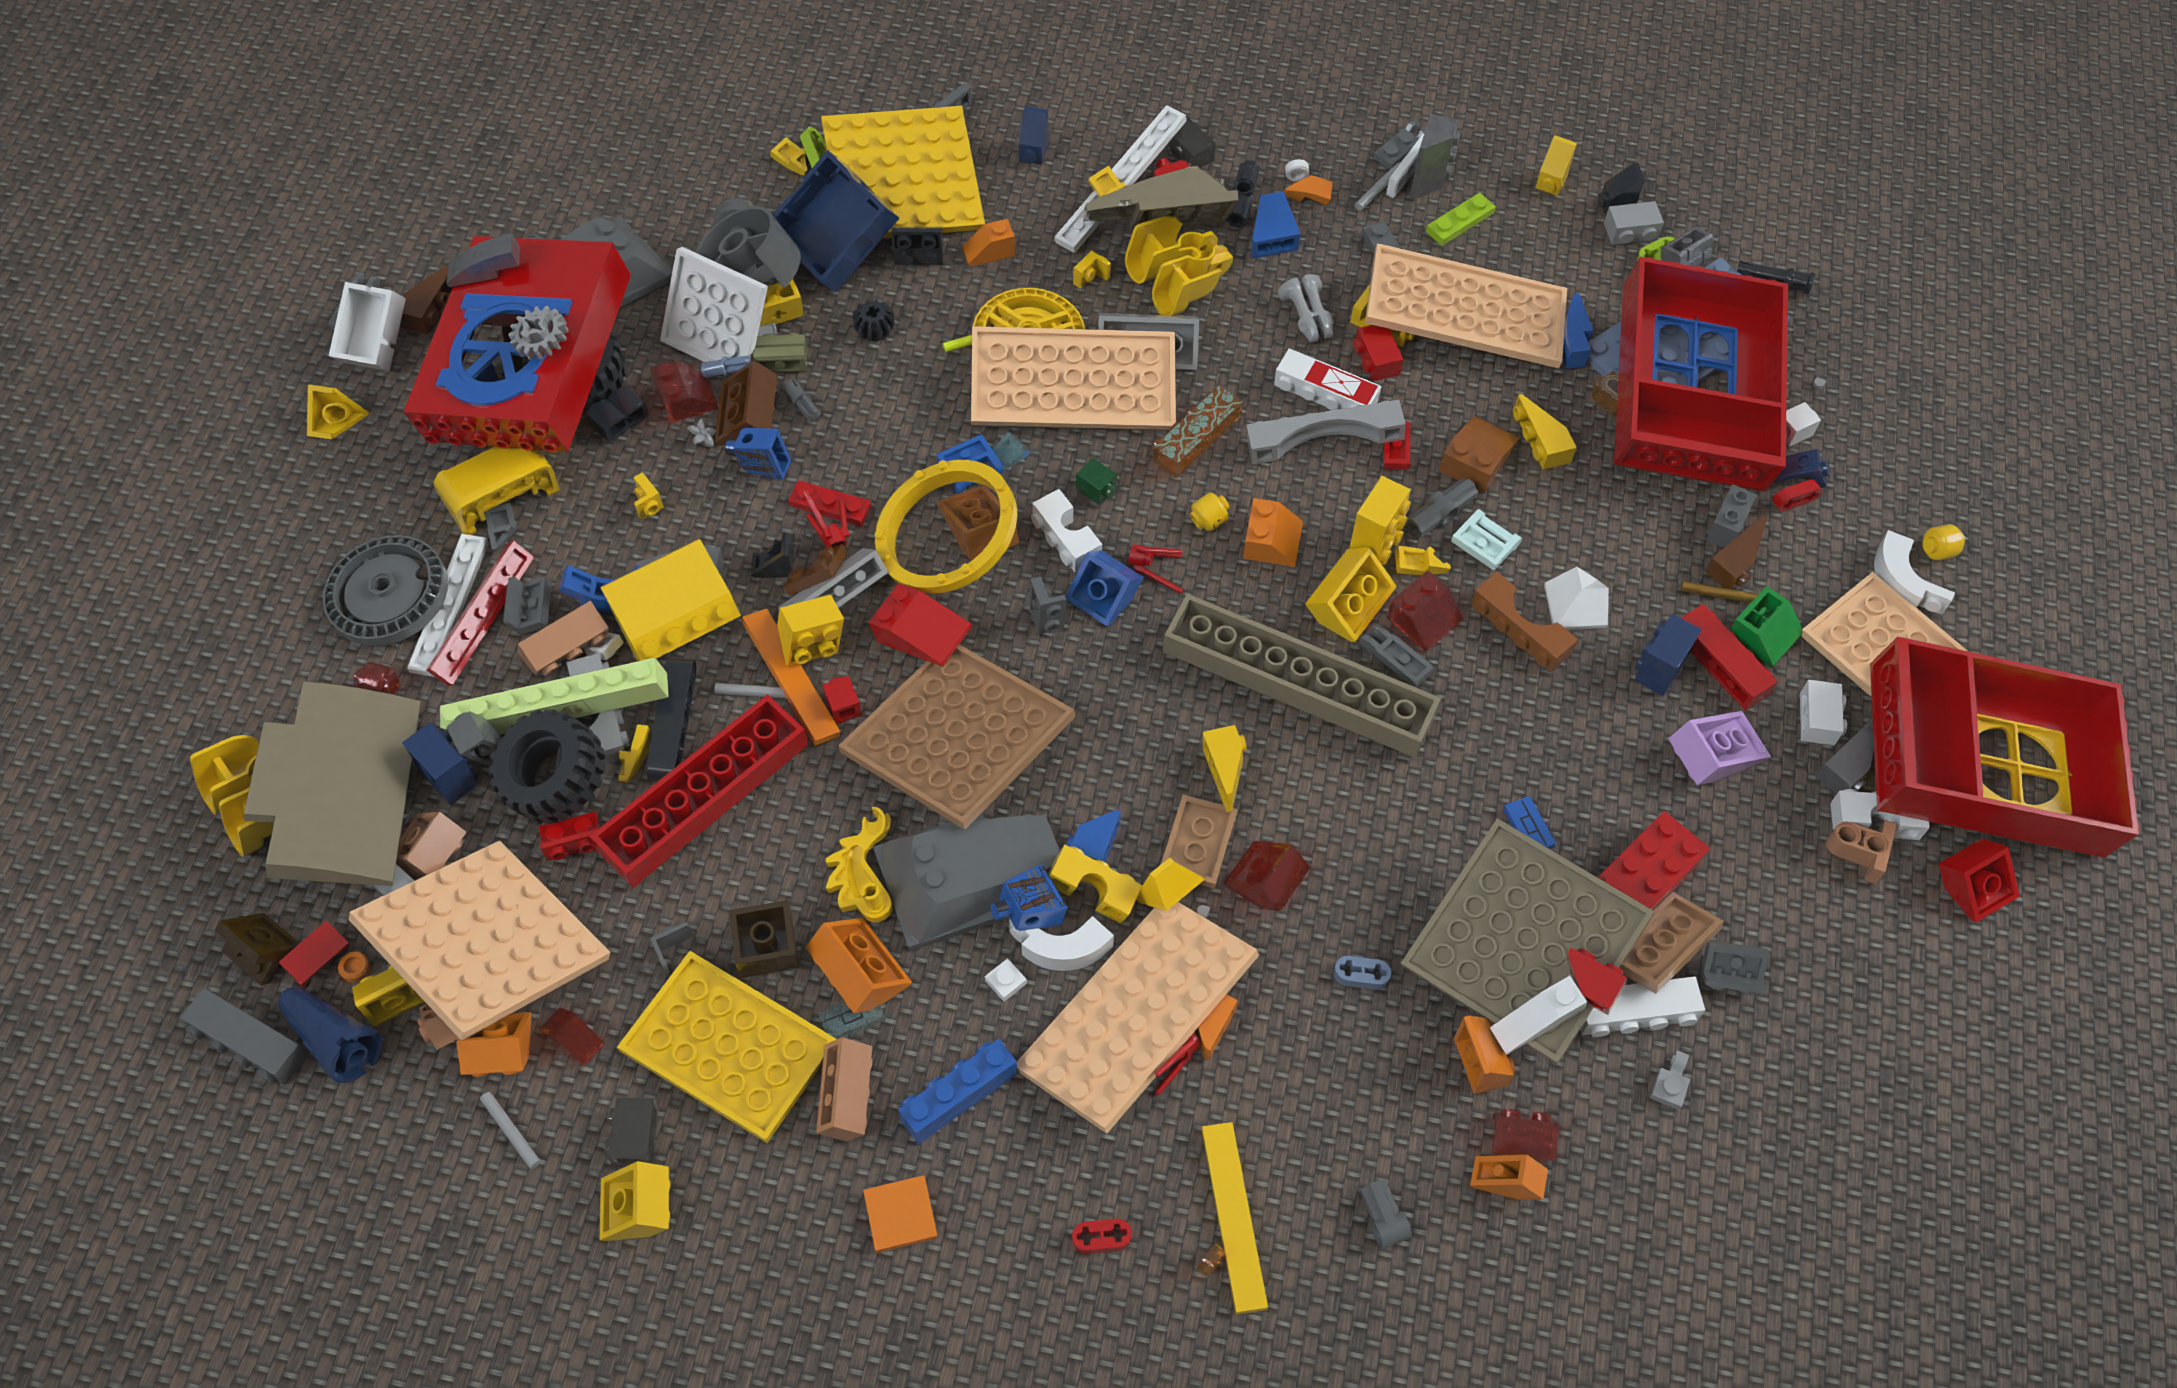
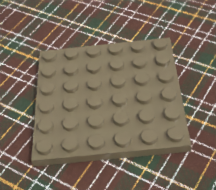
M1497 818L1402 960L1401 966L1476 1014L1496 1024L1536 995L1566 977L1570 976L1574 981L1567 961L1570 948L1577 951L1579 948L1585 949L1595 956L1594 960L1605 966L1607 963H1610L1620 968L1653 917L1654 911ZM1587 1004L1584 1011L1525 1045L1558 1065L1594 1008Z

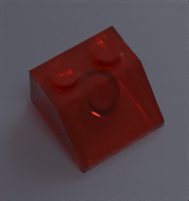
M671 360L650 367L655 388L670 424L718 409L707 378L702 374L701 367L677 360Z
M1428 570L1391 600L1387 619L1425 652L1463 621V617L1449 588Z
M1254 841L1223 884L1260 909L1280 911L1288 903L1290 896L1297 886L1302 883L1304 876L1311 867L1292 844Z

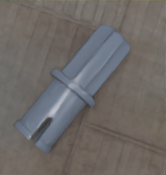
M725 356L721 360L703 362L701 371L705 378L719 375L729 377L732 373H736L750 363L751 358L749 356L735 358Z

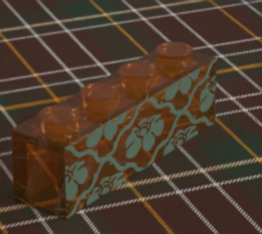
M1220 385L1214 391H1209L1199 405L1193 406L1187 412L1184 419L1173 424L1168 434L1156 440L1152 448L1153 463L1177 478L1241 417L1243 401Z

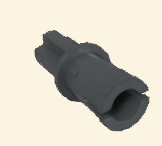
M791 379L784 384L783 389L792 399L793 406L796 409H800L810 422H814L820 417V412L811 401V395L802 389L796 379H793V382Z

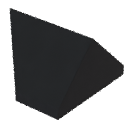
M785 532L782 534V540L774 539L773 545L769 548L763 546L762 553L754 552L752 554L751 576L754 578L789 577L788 575L793 571L795 533L789 534Z

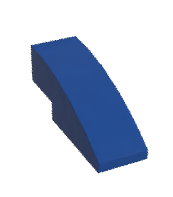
M1580 293L1574 294L1565 318L1563 361L1566 369L1585 367L1591 351L1588 342L1591 339L1593 328Z

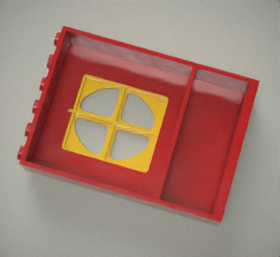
M1898 636L1870 663L1877 811L2103 858L2139 835L2136 797L2133 789V771L2131 770L2130 746L2128 745L2127 738L2128 725L2124 712L2125 699L2122 695L2121 684ZM1990 729H2003L2007 737L2008 759L1980 754L1979 733ZM2018 733H2023L2042 745L2054 759L2056 769L2023 763L2020 759ZM1981 765L2008 771L2012 801L2001 798L1982 783ZM2027 774L2054 780L2058 784V792L2053 799L2039 805L2026 804L2023 799L2021 775Z

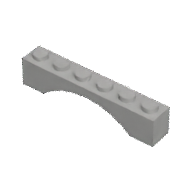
M1393 400L1344 409H1333L1320 413H1308L1296 417H1283L1265 422L1259 421L1247 424L1246 426L1252 464L1276 461L1296 445L1326 435H1354L1379 444L1404 440L1406 424L1400 401Z

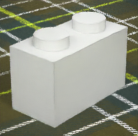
M1815 680L1807 681L1800 692L1801 741L1835 745L1841 735H1845L1847 720L1843 719V711L1846 706V696L1842 695V684Z

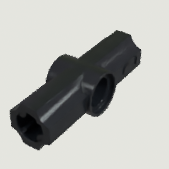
M1246 160L1244 163H1240L1236 180L1233 183V190L1238 191V202L1226 218V221L1232 227L1240 228V226L1246 225L1260 172V167L1254 161Z

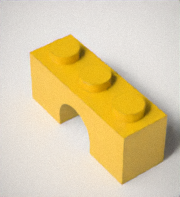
M1064 845L1057 854L1048 873L1057 890L1067 896L1074 892L1079 883L1086 882L1092 884L1099 892V902L1095 911L1120 924L1130 914L1142 887L1130 875L1120 874L1110 869L1109 865L1105 862L1093 860L1084 855L1083 851L1079 848Z

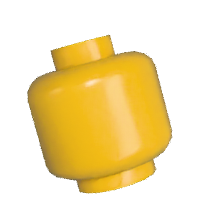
M1207 493L1192 504V512L1189 514L1199 530L1213 531L1228 520L1227 510L1230 506L1222 495L1218 497L1214 493Z
M1952 524L1936 526L1925 532L1922 546L1928 557L1933 560L1950 559L1962 552L1965 537Z

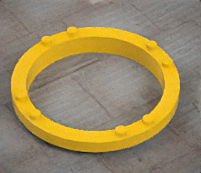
M942 460L938 464L922 471L917 470L911 478L905 481L893 493L883 508L875 532L876 552L888 570V574L899 584L929 594L944 593L964 587L987 573L1007 550L1017 523V505L1014 494L996 470L976 461ZM955 482L983 484L997 493L1000 501L998 527L987 547L971 562L963 564L961 568L946 574L940 573L935 576L917 575L899 565L895 551L898 529L908 511L926 494L941 486Z

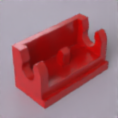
M325 921L281 959L279 963L287 973L304 987L314 974L340 951L350 947V944Z

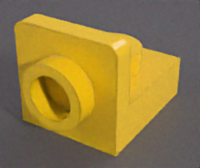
M1091 250L1074 267L1073 284L1081 289L1087 282H1091L1096 275L1107 281L1110 278L1111 263L1104 256L1098 255Z
M641 472L633 477L637 486L634 492L639 499L634 502L638 516L643 520L648 516L655 515L664 506L659 492Z

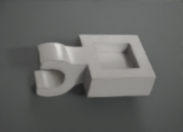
M1677 1050L1671 1059L1669 1070L1659 1069L1650 1099L1677 1110L1682 1107L1690 1079L1682 1076L1689 1058L1688 1054Z

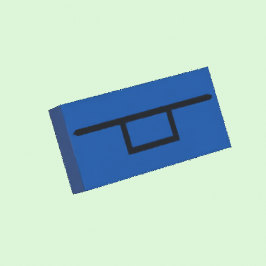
M1530 796L1504 805L1503 811L1513 828L1548 849L1555 847L1556 842Z

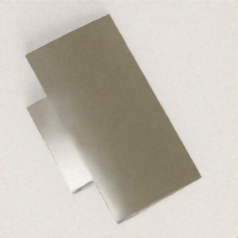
M303 681L295 723L264 722L245 806L244 819L245 821L274 823L266 860L267 878L393 886L412 759L402 742L417 732L421 701L367 689Z

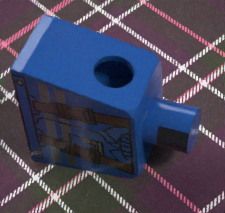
M743 428L737 440H728L725 446L726 454L737 456L742 469L746 472L783 480L791 462L790 455L778 429Z
M1043 864L1007 880L1003 884L1000 901L991 903V913L994 919L999 920L1009 917L1015 929L1019 931L1061 925L1067 910V905Z

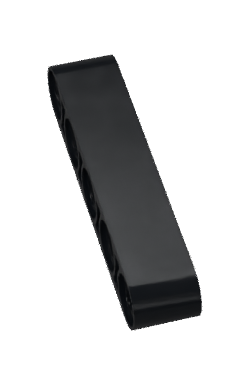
M667 658L665 661L664 670L667 672L668 697L658 699L646 769L647 779L650 781L661 780L682 763L696 680L697 666L695 660Z

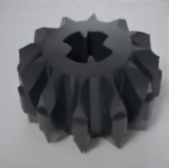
M878 299L874 302L866 300L865 305L858 304L857 310L853 311L855 331L859 332L861 338L868 336L870 342L876 337L881 341L882 335L890 336L891 330L894 329V312L892 308H889L887 302L880 303Z

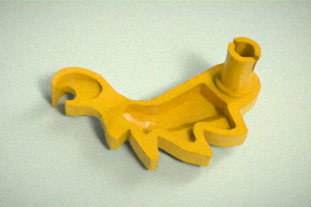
M871 807L875 818L878 819L875 822H869L866 817H863L861 832L856 836L840 839L839 842L843 849L826 858L828 867L837 866L828 879L826 889L828 893L840 890L838 904L843 913L858 909L868 921L881 922L891 915L893 903L888 892L867 864L866 857L872 846L881 841L890 830L891 818L888 813L884 815L880 808Z

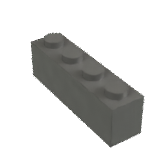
M205 988L179 1017L188 1025L185 1031L198 1040H201L203 1036L211 1040L208 1045L223 1055L226 1051L234 1054L232 1059L246 1069L250 1065L257 1068L256 1074L269 1083H272L275 1079L285 1085L308 1056L297 1043Z

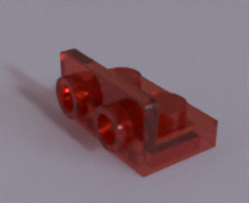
M1502 1108L1501 1113L1493 1112L1492 1119L1495 1121L1492 1144L1493 1154L1529 1155L1534 1159L1556 1161L1559 1123L1551 1119V1114L1532 1112V1117L1522 1116L1519 1110Z

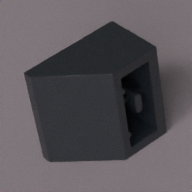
M893 226L891 228L894 265H943V226Z

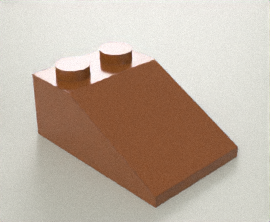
M1474 416L1454 436L1444 451L1439 472L1458 481L1462 478H1469L1475 484L1476 490L1485 494L1520 438Z
M985 485L937 501V506L957 543L971 561L987 547L996 532L1000 519V501ZM1015 528L1013 538L1007 549L1019 544L1017 528Z

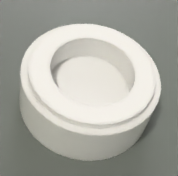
M1300 159L1287 163L1285 166L1287 179L1300 181L1308 177V163Z

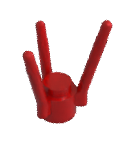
M804 489L803 494L818 523L810 513H807L806 517L823 541L824 546H832L834 548L842 544L845 547L847 545L846 538L850 537V533L847 528L844 501H839L841 528L837 524L826 526L808 490Z
M1132 545L1128 564L1135 566V572L1144 574L1178 593L1183 592L1182 588L1145 569L1146 566L1150 567L1152 565L1154 556L1181 558V549Z
M1195 1033L1155 1072V1076L1159 1077L1177 1060H1180L1155 1090L1156 1095L1162 1093L1183 1066L1193 1058V1053L1201 1048L1200 1041Z

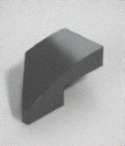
M510 503L495 506L485 511L488 525L487 530L493 552L499 551L517 530Z

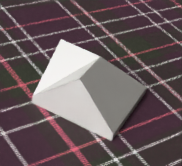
M1578 567L1545 582L1544 588L1552 624L1558 622L1566 630L1607 628L1609 588Z

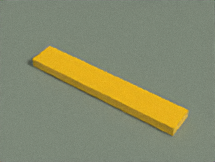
M1233 1123L1202 1126L1203 1141L1235 1314L1267 1310L1268 1304Z

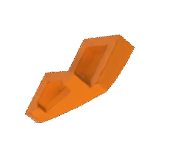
M1310 175L1287 187L1284 193L1285 196L1299 202L1304 197L1327 205L1331 200L1333 182Z

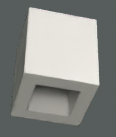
M1806 402L1786 411V444L1788 447L1813 436L1821 421L1817 413Z

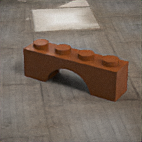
M1498 572L1494 573L1475 589L1471 605L1474 606V609L1479 614L1484 615L1494 623V626L1499 631L1504 632L1513 639L1519 648L1526 650L1533 656L1539 665L1546 667L1552 672L1573 654L1578 639L1558 622L1550 625H1538L1524 619L1514 605V595L1517 588Z

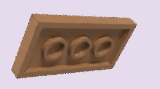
M1674 892L1653 910V917L1620 967L1625 976L1655 994L1707 944V941H1710L1722 929L1723 920Z

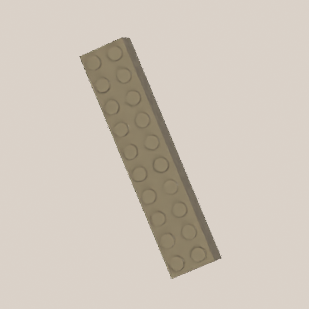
M1186 594L1164 635L1163 652L1415 758L1431 727L1441 698L1190 594Z

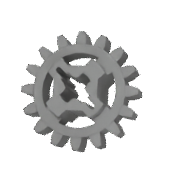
M536 306L532 313L525 310L526 316H517L516 318L519 323L511 324L510 326L514 331L509 333V337L512 340L510 342L521 357L526 355L529 360H532L535 355L540 360L543 358L544 353H547L549 356L553 355L552 349H560L559 342L566 341L567 338L564 334L569 332L563 316L559 314L557 309L550 310L548 306H545L542 311Z

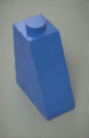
M1284 191L1261 195L1252 238L1251 258L1297 251L1300 232Z

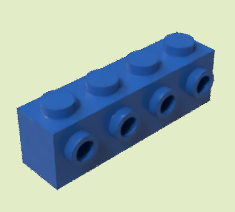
M1000 1039L993 1043L986 1042L979 1047L976 1055L972 1058L959 1061L952 1067V1072L943 1078L937 1077L926 1086L925 1091L918 1096L915 1094L911 1095L901 1103V1108L898 1109L900 1121L918 1145L1018 1074L1017 1061Z

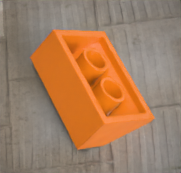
M864 918L823 923L805 947L813 957L814 962L825 973L830 984L836 988L845 1000L848 1008L854 1014L875 1010L905 990L912 983Z

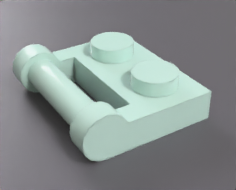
M1478 509L1453 535L1451 542L1492 570H1495L1519 546L1522 538L1517 534L1512 535L1485 517L1486 513ZM1478 525L1482 526L1483 528H1485L1486 530H1488L1490 533H1492L1493 535H1495L1496 537H1498L1499 539H1501L1502 541H1504L1505 544H1504L1503 542H1501L1500 540H1498L1497 538H1495L1494 536H1492L1491 534H1489L1487 531H1485V530L1482 529L1481 527H1479Z

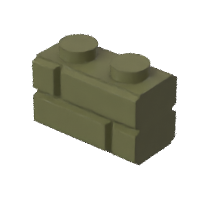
M789 333L787 335L764 334L757 336L753 359L772 372L807 371L805 335Z

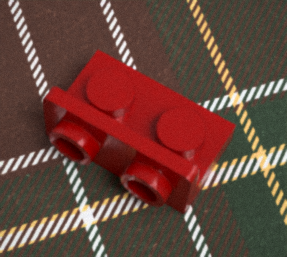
M596 812L539 826L542 842L540 847L546 860H562L568 855L594 851L595 847L590 835L600 828Z

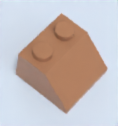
M441 812L416 814L400 836L396 865L404 872L419 879L447 866L445 862L450 855L460 849L463 844L461 839L466 834V831Z

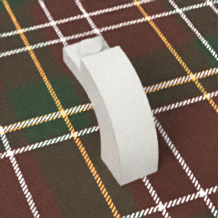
M1888 530L1879 544L1875 555V574L1916 608L1921 606L1928 611L1942 615L1951 603L1955 592L1921 579L1912 570L1909 563V553L1914 540Z
M1093 916L1077 931L1064 936L1050 935L1039 928L1019 931L1015 929L1009 918L1010 933L1017 941H1024L1021 943L1022 955L1032 963L1043 968L1057 971L1080 969L1098 961L1113 948L1114 935Z

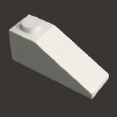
M1568 976L1542 991L1491 1026L1490 1030L1507 1055L1584 1011L1587 1001L1572 978Z

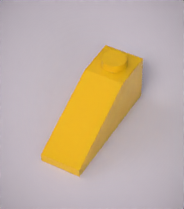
M1235 725L1203 732V752L1226 812H1231L1233 809L1243 765V752L1247 750L1245 738L1243 735L1238 734Z

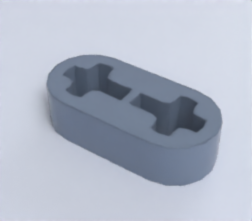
M1343 956L1336 962L1334 977L1338 983L1344 986L1381 990L1389 983L1391 968L1382 960ZM1345 966H1350L1352 971L1350 976H1345V971H1343ZM1374 969L1380 970L1379 973L1382 975L1380 980H1375L1373 975Z

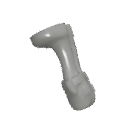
M1313 274L1305 275L1301 280V285L1298 278H1293L1285 282L1278 290L1280 300L1283 302L1293 301L1300 318L1298 328L1310 343L1319 340L1318 329L1323 339L1332 338L1334 323L1329 311L1324 310L1319 297V292L1323 285L1319 276ZM1303 294L1308 296L1313 312L1309 311Z

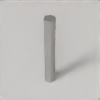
M1399 162L1355 203L1357 210L1361 211L1388 185L1389 178L1400 165Z
M715 683L714 688L715 694L765 697L768 694L771 698H786L780 687Z
M486 1092L483 1094L480 1100L528 1167L530 1169L536 1168L541 1163L540 1159L492 1093Z

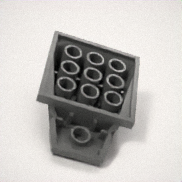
M621 216L615 219L607 217L594 218L560 239L613 242L631 274L620 307L671 282L673 270Z
M983 813L965 830L953 822H948L873 847L909 952L1008 919L1009 917L995 920L991 913V903L1000 901L1003 884L1007 880L1041 864L1049 873L1057 854L1060 852L1046 815H1025L985 820Z

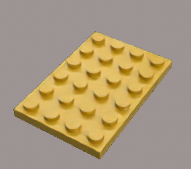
M689 951L617 1048L624 1055L765 1143H768L823 1065L825 1044L836 1040V1038Z

